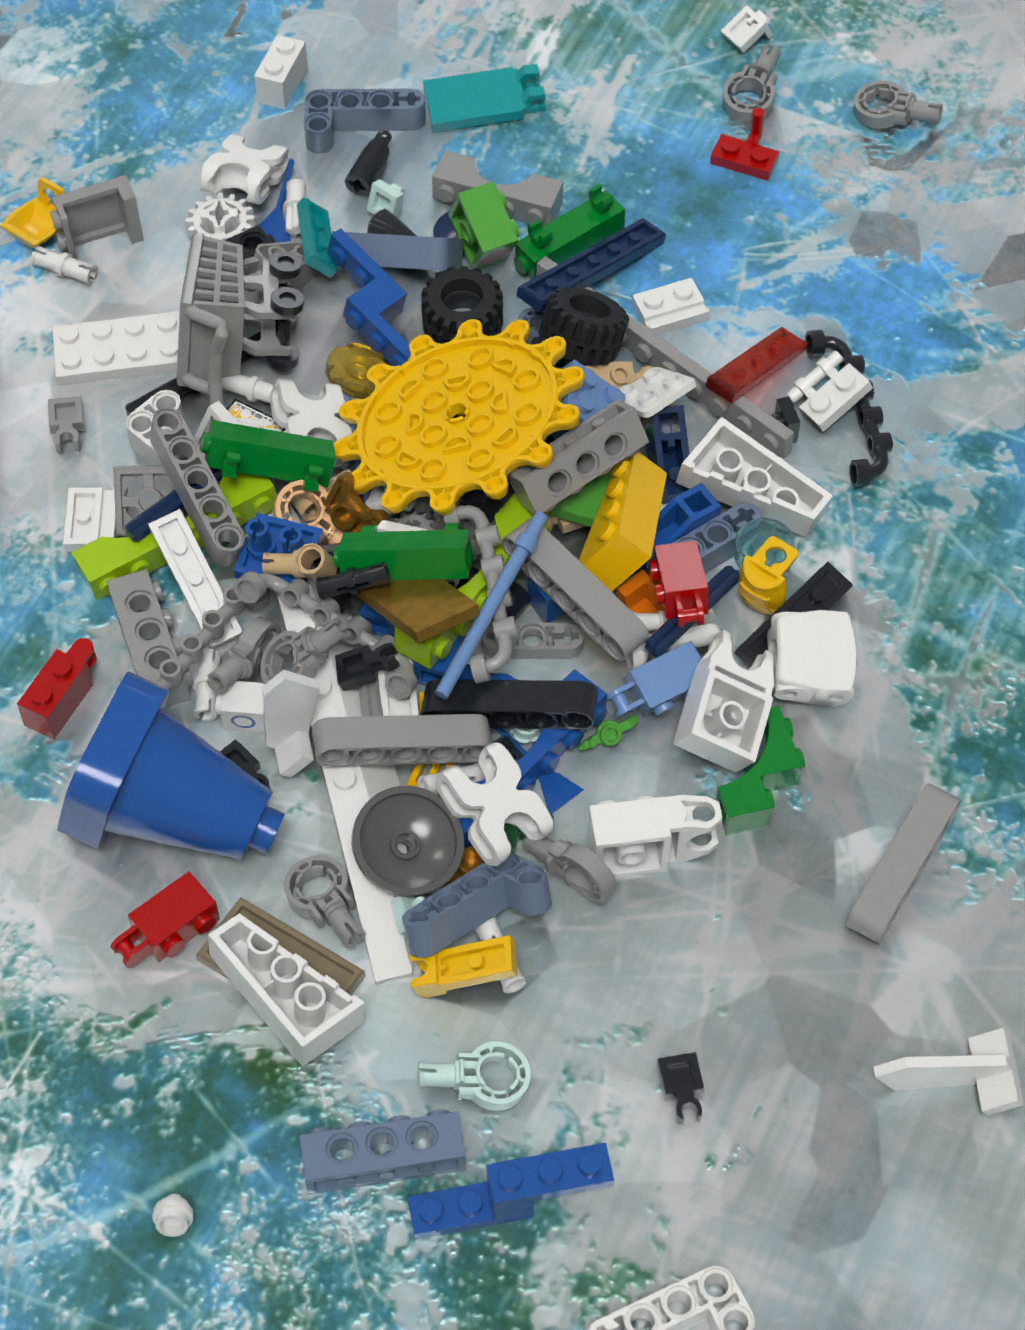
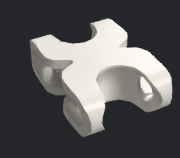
M230 134L222 142V152L212 154L204 163L201 170V190L216 194L227 188L241 189L248 194L246 202L260 205L269 196V185L278 184L285 176L289 161V148L273 145L263 150L250 149L243 144L246 137Z
M286 379L276 380L270 393V405L273 420L278 426L286 429L283 432L332 440L333 444L337 440L352 434L351 427L347 422L337 418L340 416L339 408L345 403L339 384L324 383V388L319 393L317 399L311 400L298 392L294 381ZM336 458L334 467L347 468L351 461L341 462Z
M491 743L483 748L478 761L486 779L485 784L472 782L460 768L452 767L438 773L436 788L447 808L454 816L473 819L468 829L470 843L486 864L498 866L504 863L511 853V845L505 834L504 824L508 823L517 826L528 839L535 841L550 835L554 823L537 793L531 790L516 789L521 779V769L508 750L501 743Z

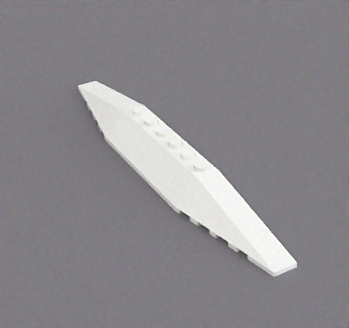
M289 502V512L283 519L286 520L288 517H292L293 521L301 523ZM273 509L265 515L273 517ZM308 578L306 583L310 589L309 596L320 602L321 599L317 593L316 583ZM274 591L284 631H295L298 633L307 626L312 627L316 631L324 627L316 624L311 618V613L300 606H287L282 601L281 594ZM339 605L338 614L346 618L347 620H350L352 616H350L347 612L341 614V607ZM344 640L328 650V658L325 659L326 663L317 668L313 678L318 680L319 694L310 726L311 732L313 724L323 718L362 716L359 687L343 691L338 684L335 655L354 649V645L348 644ZM291 650V651H290V654H291V658H292V662H293V660H294V650ZM320 765L360 926L366 933L364 941L375 984L378 985L413 976L412 961L409 958L410 953L406 936L399 935L390 902L397 896L379 889L364 876L355 861L351 843L355 819L365 803L383 790L400 786L395 765L331 767ZM397 844V848L401 853H407L406 844Z

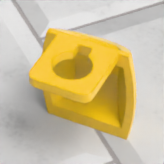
M44 177L39 178L37 181L38 197L20 206L1 224V228L10 236L30 248L44 244L59 231L55 230L50 216V212L54 211L55 208L51 204V199L48 197L46 189H50L56 196L64 194L65 191L62 187Z
M770 536L752 557L746 555L739 569L740 577L738 578V591L743 602L750 608L764 614H773L786 601V578L783 575L798 558V550L779 538ZM779 549L783 551L786 555V559L783 562L774 563L771 567L766 565V553L769 550Z

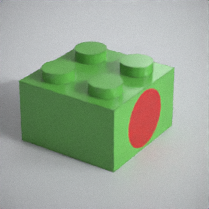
M494 181L458 193L448 213L457 237L463 239L462 249L471 270L475 267L483 269L507 260L518 242V226L514 219L509 218L505 209L507 208V202L504 193L501 190H497Z

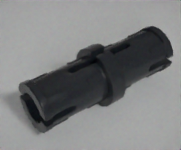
M386 562L358 569L353 566L346 568L345 572L316 578V589L321 600L348 593L354 596L361 594V590L391 584V574Z

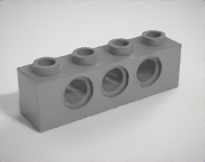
M617 399L551 442L549 445L553 450V459L549 466L541 469L527 465L520 466L516 471L509 473L507 477L523 508L533 514L536 511L547 513L567 496L580 492L584 485L594 478L607 474L614 465L625 458L637 454L641 447L649 443V440L635 407ZM582 456L580 462L577 464L579 457ZM554 474L553 479L549 482L550 477Z
M145 569L106 582L135 673L142 678L156 683L160 678L159 669L156 668L164 660H176L182 651L178 637H171L168 629L173 628L168 608H160L159 602L163 601L164 598L158 580L151 582L149 573ZM189 668L182 674L181 685L175 689H169L170 693L166 707L190 700L187 686L193 685V680Z

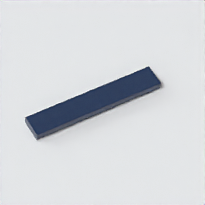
M642 218L518 287L516 296L539 313H542L546 309L551 293H554L555 290L566 287L583 289L662 245L666 234Z

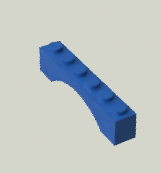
M702 483L674 497L660 511L652 555L654 554L655 545L671 544L721 514L722 506ZM647 562L644 563L638 570H636V571H635L630 577H628L625 581H627V580L630 579L632 576H634L635 574H637L638 572H640L642 569L645 571V570H646V566H647ZM528 577L530 603L545 622H552L567 614Z
M575 669L562 680L585 681L595 685ZM597 685L595 686L598 689V698L593 727H597L607 715V693ZM589 728L543 729L534 745L516 762L521 769V779L516 789L532 791L538 778L543 773H551L558 765L560 757L568 749L570 751L574 750L580 744L584 733ZM485 780L478 781L475 783L485 784ZM458 818L464 834V849L472 846L468 839V829L473 822L472 818Z

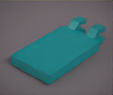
M538 64L523 65L519 70L518 68L508 67L423 80V89L433 133L523 119V113L529 114L546 110L544 101L545 91L544 87L540 86Z

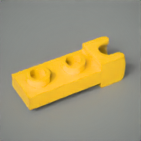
M511 935L446 948L430 957L417 958L411 954L409 957L412 962L417 963L421 971L425 972L423 976L414 978L410 982L413 991L423 998L447 994L448 990L518 976L516 941Z

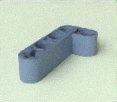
M316 89L310 91L305 97L304 130L306 146L309 151L316 154L326 153L331 150L334 144V131H414L421 129L426 123L425 96L417 89Z
M345 232L380 267L447 271L449 267L461 269L463 239Z
M737 504L673 543L697 541L706 574L756 543L759 535L761 513L753 504ZM655 554L647 561L646 573L649 576V561L655 560Z
M510 853L507 860L498 866H490L485 862L403 914L402 921L409 953L417 958L435 955L508 907L527 916H536L547 912L551 908L552 902L546 870L514 853Z

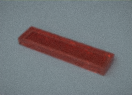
M780 327L707 378L705 387L732 404L804 353L807 343L784 327Z

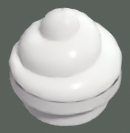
M170 1194L156 1203L152 1219L159 1233L169 1237L183 1235L188 1230V1227L193 1222L194 1213L187 1200L182 1198L181 1195Z

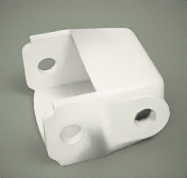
M817 610L808 612H780L771 616V627L767 633L768 651L773 653L775 684L772 694L781 700L796 701L813 706L838 707V705L847 704L855 695L853 683L856 672V645L850 615L847 612Z

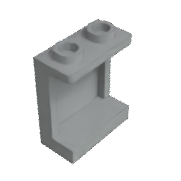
M126 175L52 197L55 210L50 212V216L55 230H60V232L55 233L56 241L60 251H67V253L72 254V258L77 259L75 246L124 231L127 232L132 244L144 241L136 196Z

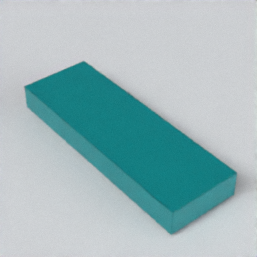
M303 197L296 205L305 264L331 278L337 272V265L332 262L327 253L332 234L328 211Z

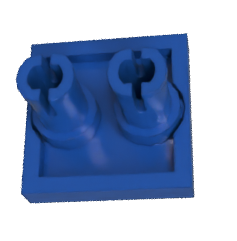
M257 513L256 517L249 520L246 524L248 536L233 570L235 578L239 579L244 573L249 571L262 574V563H268V561L263 560L265 552L293 553L295 549H299L309 543L321 546L325 537L323 529ZM290 574L275 575L284 579L288 583H290L294 579H297ZM299 578V579H302V580H304L305 582H307V579H308V578Z

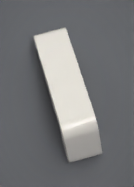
M163 390L154 394L134 410L126 420L132 449L151 465H162L149 437L154 413L160 408L171 407L178 410L183 416L180 396L171 390ZM160 427L164 431H173L170 427ZM175 455V458L179 460H188L184 455Z
M711 1266L595 1321L588 1330H619V1327L622 1330H634L631 1322L639 1318L649 1321L653 1327L651 1330H688L705 1321L711 1330H726L724 1323L730 1320L739 1321L745 1327V1330H754L755 1318L729 1270L721 1266ZM712 1283L718 1284L723 1287L726 1294L721 1297H712L705 1291L704 1287ZM674 1301H681L688 1306L689 1311L683 1315H676L669 1310L668 1305Z

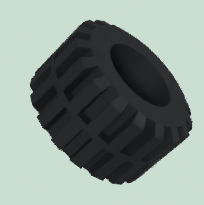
M461 266V269L449 267L447 272L439 271L435 274V279L429 278L426 282V287H423L421 293L422 324L424 333L430 336L434 342L443 344L451 341L457 335L459 326L470 319H476L481 322L484 335L494 336L501 333V327H503V293L500 290L498 281H493L492 275L488 272L482 274L481 269L476 267L473 270L468 269V266ZM460 308L471 309V310H469V311H462V312H461V311H454L455 309H460Z
M566 287L551 293L538 333L540 338L563 337L566 341V353L563 358L569 361L575 359L584 365H606L609 362H613L618 356L629 323V316L626 314L625 309L619 306L617 302L603 294L583 288Z

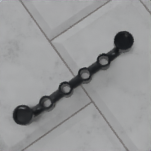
M821 329L806 332L805 348L809 357L823 356L826 349L836 350L844 359L839 364L840 370L850 363L861 374H864L865 361L863 356L852 355L847 344L841 339L825 336ZM871 380L869 381L873 389L856 403V407L858 410L859 426L865 430L867 449L870 454L874 455L875 462L871 465L867 459L852 460L850 462L849 475L854 487L869 486L871 478L880 476L888 466L887 452H891L893 448L891 434L889 432L880 433L878 426L883 424L882 408L880 406L871 407L868 401L874 397V386Z

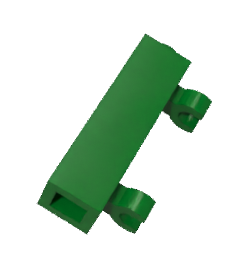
M601 184L589 190L588 201L543 227H541L542 222L540 219L528 225L529 235L520 239L515 245V267L530 280L537 277V262L543 257L547 256L559 265L624 229L625 208L606 190L602 192Z
M211 420L209 432H203L200 441V450L202 453H205V460L209 468L221 469L222 477L236 479V472L293 482L303 480V489L312 492H318V484L328 487L336 460L332 440Z
M460 522L445 523L444 530L377 532V525H363L361 532L343 533L339 546L335 547L333 552L334 565L340 568V573L345 572L346 568L353 566L358 569L386 562L390 570L391 580L468 579L474 560L469 529H460Z

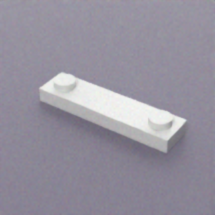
M179 509L149 523L148 527L198 626L202 630L203 614L209 610L218 611L224 604L223 592ZM232 616L224 625L225 632L223 636L209 642L210 649H215L241 636L243 631L235 616Z

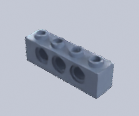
M440 1109L431 1111L424 1117L417 1118L400 1115L388 1119L387 1122L377 1124L360 1121L350 1124L348 1128L337 1130L320 1127L310 1130L308 1134L300 1135L304 1177L308 1195L466 1171V1156L459 1111L450 1112ZM419 1138H427L432 1141V1144L425 1149H418L412 1145ZM379 1144H388L393 1147L385 1155H378L373 1152V1149ZM340 1150H349L353 1153L345 1161H338L333 1158L334 1154Z

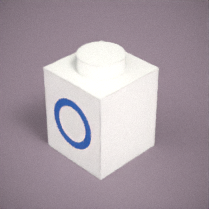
M235 681L223 694H217L215 712L216 715H221L223 729L264 733L262 686L265 683Z

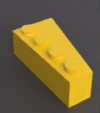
M640 452L632 457L623 459L612 467L610 472L611 478L579 558V561L611 592L652 556L667 473Z

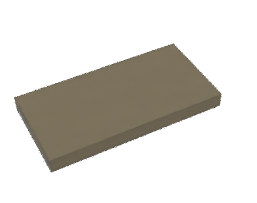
M241 897L218 925L220 927L240 913L277 939L279 945L293 955L297 953L305 959L307 965L325 977L327 975L339 983V988L351 996L366 977L363 969ZM207 940L196 954L197 961L229 979L210 957L209 941Z

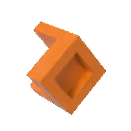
M643 569L616 588V597L631 611L637 613H658L659 610L664 611L663 605H656L654 584L658 583L655 581L651 582L650 576Z

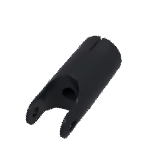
M386 130L379 131L374 139L362 150L346 176L345 185L355 195H368L371 191L372 183L378 180L387 164V156L390 152L388 144L392 139L390 132Z

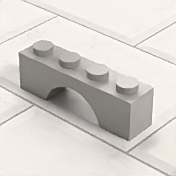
M445 150L432 175L433 198L446 203H454L458 193L489 183L490 181L478 173L473 157ZM533 174L526 180L516 184L501 185L495 183L497 190H501L504 193L507 202V208L505 209L509 218L519 222L532 224L540 219L542 222L541 227L556 219L563 204V181Z

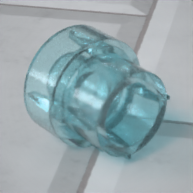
M757 518L745 523L739 529L735 541L734 559L739 569L746 555L752 557L770 536H775L795 548V538L792 531L782 522L771 518ZM779 549L769 550L766 553V565L771 567L774 563L783 562L786 559L785 553ZM790 566V568L784 573V575H783L784 578H786L787 573L790 572L791 566Z

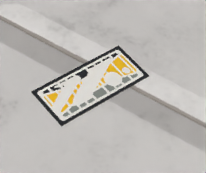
M236 398L227 408L236 420H242L243 422L280 432L286 430L278 426L272 416Z

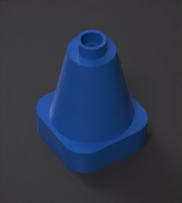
M128 671L119 684L74 772L64 798L57 831L97 849L101 847L107 834L110 832L242 860L248 847L267 855L285 816V813L267 806L273 791L166 712L165 707L170 693L169 689Z

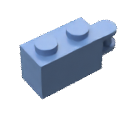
M692 641L628 672L623 678L625 684L607 694V700H612L617 709L615 712L617 718L636 709H639L642 717L652 712L658 717L675 707L674 701L682 697L686 700L696 664L701 660ZM626 692H629L632 696L633 703L630 704L625 695Z

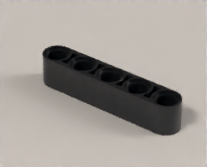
M436 679L426 684L420 715L481 714L487 717L490 728L587 729L594 724L598 689L595 685L585 681L491 680L476 684L474 680L458 679L448 699H443L435 694V690L441 679Z

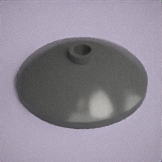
M397 786L379 792L362 807L352 829V851L359 869L373 885L392 895L418 897L438 890L452 878L463 857L464 834L458 817L449 811L441 797L424 788ZM397 844H406L409 847V852L401 853L397 848Z

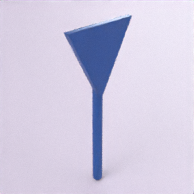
M289 159L276 208L260 224L266 235L271 234L276 243L291 241L289 233L285 231L282 208L287 193L286 184L291 178L294 159Z
M494 728L503 738L508 736L523 756L527 753L503 728ZM554 771L549 774L543 773L538 778L550 815L584 790L560 773Z

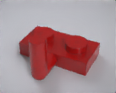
M755 108L752 111L750 134L746 141L724 134L720 135L711 153L710 164L769 181L779 160L780 151L758 145L762 137L765 111L762 108Z

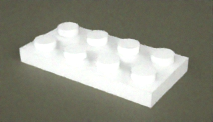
M180 311L52 326L57 384L64 385L177 371Z

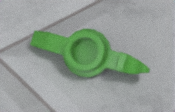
M636 714L619 723L613 720L601 722L596 728V734L582 741L578 745V750L595 748L600 743L608 747L616 745L621 740L622 732L631 729L639 722Z

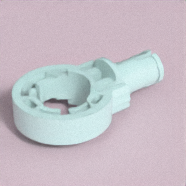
M491 1041L478 1046L473 1052H458L454 1063L419 1062L417 1078L419 1079L417 1083L418 1088L452 1087L457 1092V1099H471L476 1105L486 1110L504 1111L516 1106L525 1096L531 1080V1068L527 1058L517 1047L502 1041ZM504 1056L509 1058L506 1066L511 1069L514 1083L510 1085L508 1090L509 1096L515 1091L516 1087L520 1089L514 1095L505 1098L507 1094L505 1089L501 1091L492 1090L485 1085L486 1083L480 1074V1070L485 1064L493 1061L502 1063Z

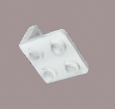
M654 367L644 372L643 377L634 383L627 384L619 390L625 394L624 403L635 407L642 423V417H651L667 406L676 405L677 399L696 387V382L692 377L661 367Z

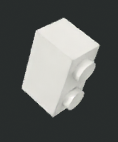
M277 34L254 75L257 103L286 110L308 69L305 41Z

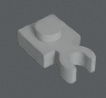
M81 396L48 399L49 428L51 434H54L53 439L56 450L62 452V443L66 440L73 441L75 450H79L81 441L78 431H84V412Z

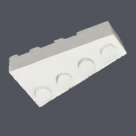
M723 417L717 421L682 463L675 482L690 489L702 483L716 500L732 507L740 503L753 504L759 509L761 519L805 538L823 517L833 497L831 493Z
M240 913L208 934L210 957L302 1067L365 1023V1002L356 995L351 996L339 988V983L327 975L325 977L308 966L305 959L297 953L293 955L279 945L277 939Z

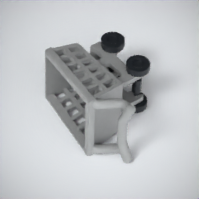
M194 233L192 235L180 301L176 380L179 386L189 387L208 395L210 405L220 401L224 406L221 378L240 375L242 350L255 356H266L267 363L275 369L289 370L298 364L300 352L291 343V331L296 328L297 314L303 310L304 296L299 290L290 286L293 278L298 277L302 271V259L299 255L290 251H278L272 254L270 259H262L261 275L248 276L244 275L243 245L204 236L203 233ZM244 289L260 290L259 304L244 300ZM243 326L258 327L260 329V340L252 341L244 338Z

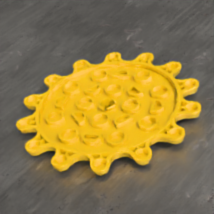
M470 319L459 326L455 338L447 343H436L428 335H420L412 339L409 344L411 356L402 365L390 366L380 363L372 366L367 371L366 376L368 381L375 386L374 392L364 399L349 400L339 408L340 417L349 424H357V428L349 436L341 438L334 443L335 456L341 462L361 460L359 467L351 472L354 476L356 494L365 493L377 486H387L381 498V504L387 511L399 513L414 499L430 497V506L433 511L445 516L454 511L458 499L468 491L479 489L483 490L491 499H501L508 492L509 483L507 476L509 473L525 465L539 469L549 466L552 463L553 450L549 444L544 442L546 437L555 431L573 429L580 421V411L577 406L560 402L565 395L580 389L584 384L585 378L583 369L578 366L564 369L554 367L556 362L566 353L565 339L561 336H553L539 344H527L530 326L525 320H515L509 323L501 333L487 336L482 333L483 327L481 322L476 319Z

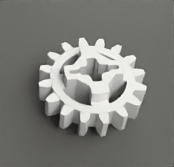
M218 193L216 199L206 195V202L203 203L197 200L195 202L196 209H189V218H186V227L190 241L194 233H203L204 236L225 241L256 226L252 207H246L245 199L236 202L235 194H231L228 199L224 198L222 193Z

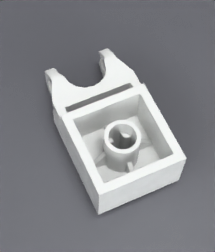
M725 630L716 634L708 651L696 664L673 745L735 773L755 763L774 698L771 696L775 684L773 653L765 650L763 654L757 655L753 665L748 670H745L738 666L733 659L731 634Z
M675 795L656 798L641 796L632 801H602L597 805L589 806L587 840L589 850L595 853L609 867L615 878L668 871V865L671 863L686 862L708 855L718 847L719 841L716 827L722 822L719 801L707 796ZM706 806L714 812L715 816L710 821L705 822L694 819L693 811L697 807ZM706 833L711 837V841L704 846L695 845L691 841L693 837Z

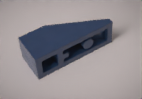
M684 405L667 406L651 417H642L643 428L646 429L645 433L649 440V443L645 445L648 459L667 473L662 497L663 505L690 489L675 483L682 463L690 455Z

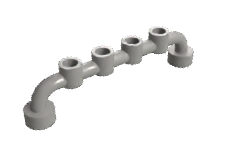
M456 503L454 511L449 515L443 516L445 523L460 522V528L463 527L462 520L464 519L472 520L475 523V534L480 548L481 566L486 580L488 597L506 566L502 554L495 556L494 547L501 545L498 527L496 524L490 526L486 514L478 507L471 505L458 506ZM510 589L506 593L492 621L498 644L497 653L487 659L485 653L482 652L472 655L469 660L476 684L491 681L490 673L501 669L508 663L512 655V638L519 637L515 617H507L506 607L513 606Z
M249 571L244 573L234 584L237 597L245 603H255L265 594L266 589L270 588L281 594V599L287 606L295 607L298 605L311 613L312 620L320 626H325L335 617H341L350 628L348 630L351 632L350 637L344 639L348 644L354 645L358 643L361 646L368 644L372 651H375L385 643H393L395 646V638L391 635H384L377 639L369 634V624L363 617L354 616L347 620L339 615V605L333 598H327L318 602L309 596V586L302 579L297 578L288 583L284 579L272 574H258ZM398 652L389 656H395L400 666L387 676L385 687L393 697L405 699L416 689L417 678L414 673V667L409 659Z
M234 586L227 587L223 592L224 604L218 611L209 610L203 614V629L197 635L189 634L182 638V653L177 659H167L160 664V678L156 684L167 689L179 687L182 683V674L191 664H197L203 659V649L211 640H216L223 636L225 632L224 625L232 616L241 614L245 607L252 611H260L268 606L270 602L269 588L266 589L265 594L258 601L249 604L237 597Z

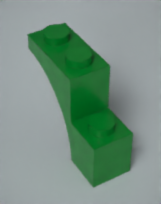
M779 705L770 709L764 730L766 747L760 759L743 776L717 788L716 801H719L722 825L726 836L768 826L771 811L775 809L771 791L799 784L801 770L805 769L804 756L800 748L795 749L792 741L794 733L791 721L788 717H783Z

